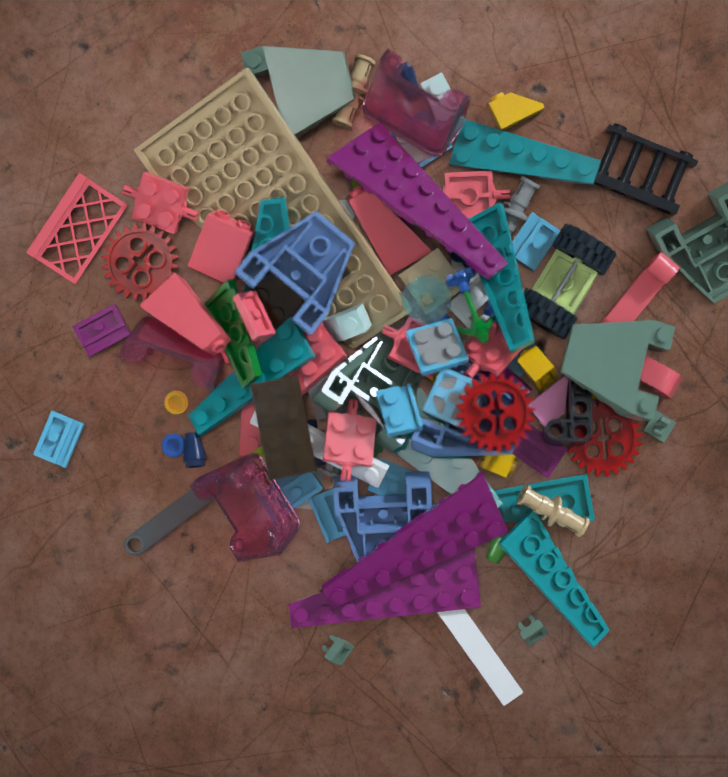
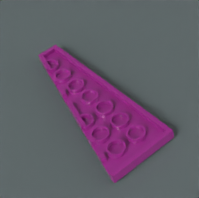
M378 123L328 156L326 162L330 166L332 164L344 172L345 177L348 179L353 178L364 186L363 190L367 193L371 192L385 202V206L412 225L415 223L425 230V235L430 238L432 236L445 245L444 248L450 253L455 252L466 261L468 266L486 279L492 278L508 264L381 123Z
M478 472L474 479L465 485L463 483L457 487L458 490L447 498L443 497L439 500L438 505L411 520L396 531V535L385 543L382 541L377 545V549L367 556L363 555L360 557L358 562L346 571L342 570L321 585L331 608L338 607L509 533L483 472Z
M475 549L467 550L333 609L323 591L289 603L291 628L480 608L481 601Z

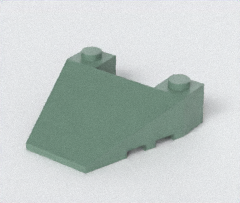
M260 46L241 52L244 68L249 67L256 79L270 75L278 112L297 140L309 130L317 127L320 122L334 115L355 100L345 53L342 51Z
M728 182L708 193L717 214L681 234L676 223L667 217L646 228L654 248L680 267L678 271L714 304L728 296Z
M656 320L571 325L560 372L583 389L590 391L599 401L605 402L617 414L640 422L652 421L655 417L659 397L638 390L647 350L654 352L670 350L675 327Z
M380 332L321 382L312 400L329 412H333L342 405L346 397L353 399V401L358 400L353 392L354 390L373 409L377 417L382 420L383 427L379 425L377 428L375 442L388 451L393 452L403 444L408 433L388 438L377 401L376 391L395 386L403 387L410 383L415 401L417 402L416 392L421 374L388 359L394 346V339Z

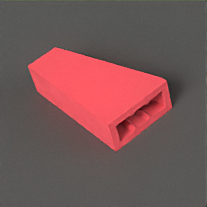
M362 185L349 191L350 195L346 199L389 275L431 253L430 248L390 208L385 206L378 196L371 192L367 193L363 190Z
M176 273L170 276L140 304L142 309L213 356L222 352L231 341V338L188 282Z

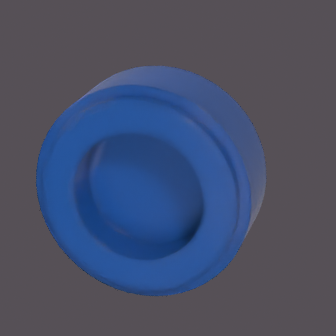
M176 433L167 435L161 444L162 451L169 457L182 455L185 448V439Z

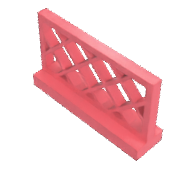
M79 173L26 253L76 284L128 205ZM89 185L98 191L100 201L85 203L83 193ZM101 193L109 199L102 200ZM82 197L83 204L76 205L79 199ZM114 201L121 206L116 215L105 216L104 202ZM100 203L103 217L89 220L86 206ZM84 207L86 221L72 223L70 213L73 208ZM68 217L70 224L63 225ZM111 218H113V220L111 221V223H110L109 226H108L106 219H111ZM104 220L106 230L103 235L92 236L90 222ZM87 223L90 237L76 240L73 226ZM70 226L73 241L59 243L57 235L59 229ZM54 237H55V239H56V244L50 245V243L52 242V240H53ZM100 238L97 244L94 246L93 239ZM91 240L93 249L91 253L79 256L76 242ZM74 243L77 257L63 260L60 246ZM57 246L60 260L49 262L42 257L47 248ZM87 258L81 266L80 259ZM78 261L79 271L75 277L65 272L63 262ZM61 263L62 270L54 264Z

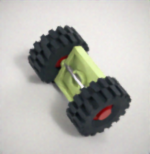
M564 224L552 246L555 247L556 251L532 289L525 288L523 291L530 322L564 340L570 332L571 325H574L577 321L574 315L597 276L605 275L617 255L615 251L611 250L602 241L597 240L596 237L570 224Z

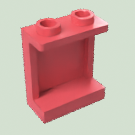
M218 209L217 211L207 214L188 266L223 283L231 279H235L237 282L239 277L234 272L241 265L256 229L252 228V224L245 220L237 221L231 218L230 214L226 211Z
M257 292L238 293L233 297V300L256 350L276 332ZM223 350L221 354L225 362L230 363L225 350Z

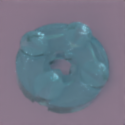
M423 275L413 279L405 287L402 295V305L406 313L414 321L422 324H432L440 321L447 314L451 305V294L447 285L439 278ZM425 293H430V297L433 298V303H429L428 307H424L423 302L420 301V296H425Z

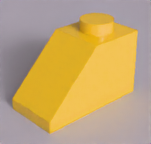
M501 92L490 98L492 102L487 106L497 128L502 131L542 112L545 108L541 102L511 92L506 95Z
M536 345L532 349H525L519 355L520 358L517 362L520 368L540 394L559 379L555 367Z
M513 454L483 455L479 466L506 478L508 474H513L518 462L515 461L516 456Z

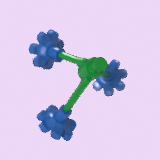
M466 268L464 272L458 271L455 275L450 274L446 276V286L448 288L457 286L461 294H464L474 320L471 323V329L456 327L457 332L475 336L482 343L487 342L489 339V329L498 320L489 298L487 300L488 307L484 309V314L490 316L488 322L485 323L477 315L469 294L470 288L468 285L471 282L470 279L476 275L475 270ZM440 312L438 317L431 316L429 322L435 323L451 317H447L446 313Z

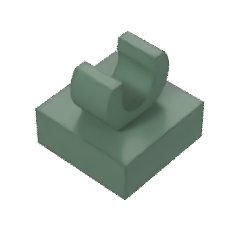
M656 410L654 420L648 421L643 431L664 443L677 422Z
M528 615L531 620V625L528 627H524L521 622L518 623V627L521 630L519 633L529 647L549 634L539 619L536 620L532 615Z
M330 635L329 638L334 643L331 648L325 645L322 646L323 651L326 652L324 657L330 662L342 666L355 646L347 640Z

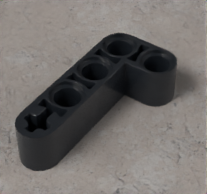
M569 378L566 419H553L549 421L542 433L544 441L549 445L582 446L592 433V393L587 389L578 391L574 387L575 382ZM579 405L583 407L585 413L583 415L577 414L574 411V406ZM549 428H557L560 431V437H553L549 433ZM581 429L584 432V438H577L573 430Z

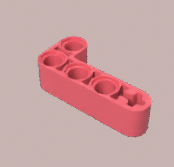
M662 252L657 253L600 323L634 321L662 286L673 278L680 267Z
M646 356L640 382L649 386L661 396L671 400L683 378L676 371Z

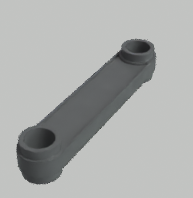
M209 476L129 535L124 543L125 550L131 555L143 553L216 498L223 489L221 480L215 476ZM209 480L217 483L218 490L216 493H209L206 490V483ZM132 538L140 540V550L136 551L131 548L130 541Z

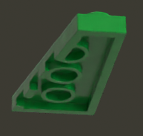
M235 279L227 280L204 304L231 338V341L224 350L242 388L250 387V384H253L262 376V371L252 338L233 300V297L239 292Z

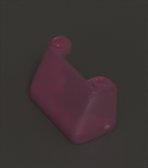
M387 49L380 58L363 103L365 117L376 124L381 123L391 133L431 156L443 155L465 124L471 97L462 91L451 89L438 99L400 77L399 75L403 69V60L398 54Z
M144 317L139 320L121 347L118 358L129 362H138L145 355H153L154 350L194 363L191 370L192 381L196 385L208 390H215L217 388L225 365L221 352L215 356L209 354L153 317Z
M257 453L244 455L195 479L190 485L194 494L200 500H209L213 496L234 528L235 533L230 539V549L238 562L281 555L299 530L300 523L297 514L276 480H269L266 464Z

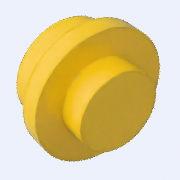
M172 391L165 397L164 404L168 412L181 414L187 409L189 401L185 393Z

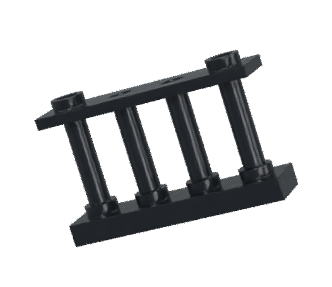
M614 123L612 126L609 124L605 129V133L612 136L601 160L594 185L670 216L676 215L680 205L675 203V194L686 167H695L698 160L693 159L694 155L683 150L676 152L627 132V128L623 125ZM622 139L634 145L621 177L615 179L608 176V168L619 141ZM642 148L656 154L643 186L637 188L630 185V178ZM666 157L678 162L665 195L659 197L653 194L652 187Z

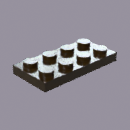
M347 265L340 281L351 273ZM271 272L261 279L253 289L250 288L246 291L257 292L274 330H277L289 317H293L305 302L304 299Z
M298 375L250 384L269 480L317 471Z

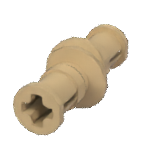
M362 54L355 55L354 59L356 62L350 73L355 100L339 110L336 117L332 118L333 124L345 129H352L353 124L351 122L355 111H357L359 103H365L361 95H369L370 93L364 87L367 85L371 67H374L376 62Z
M525 485L518 495L517 504H524L533 509L534 512L540 514V520H545L548 517L547 526L549 527L556 522L561 527H566L575 532L577 537L582 536L588 528L590 519L587 517L582 518L573 513L572 510L562 507V499L559 496H555L550 500L545 495H540L531 490L529 485Z

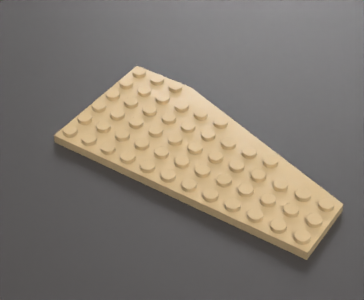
M249 67L242 70L134 149L149 173L189 187L187 208L200 212L197 221L190 220L201 229L207 214L218 209L228 212L230 217L237 221L245 220L252 224V228L256 229L260 201L268 198L286 197L290 227L317 211L355 242L346 264L351 273L339 282L328 315L326 316L327 318L363 303L372 326L362 334L343 340L352 349L381 332L386 324L390 326L413 310ZM255 235L251 238L243 261L252 250Z

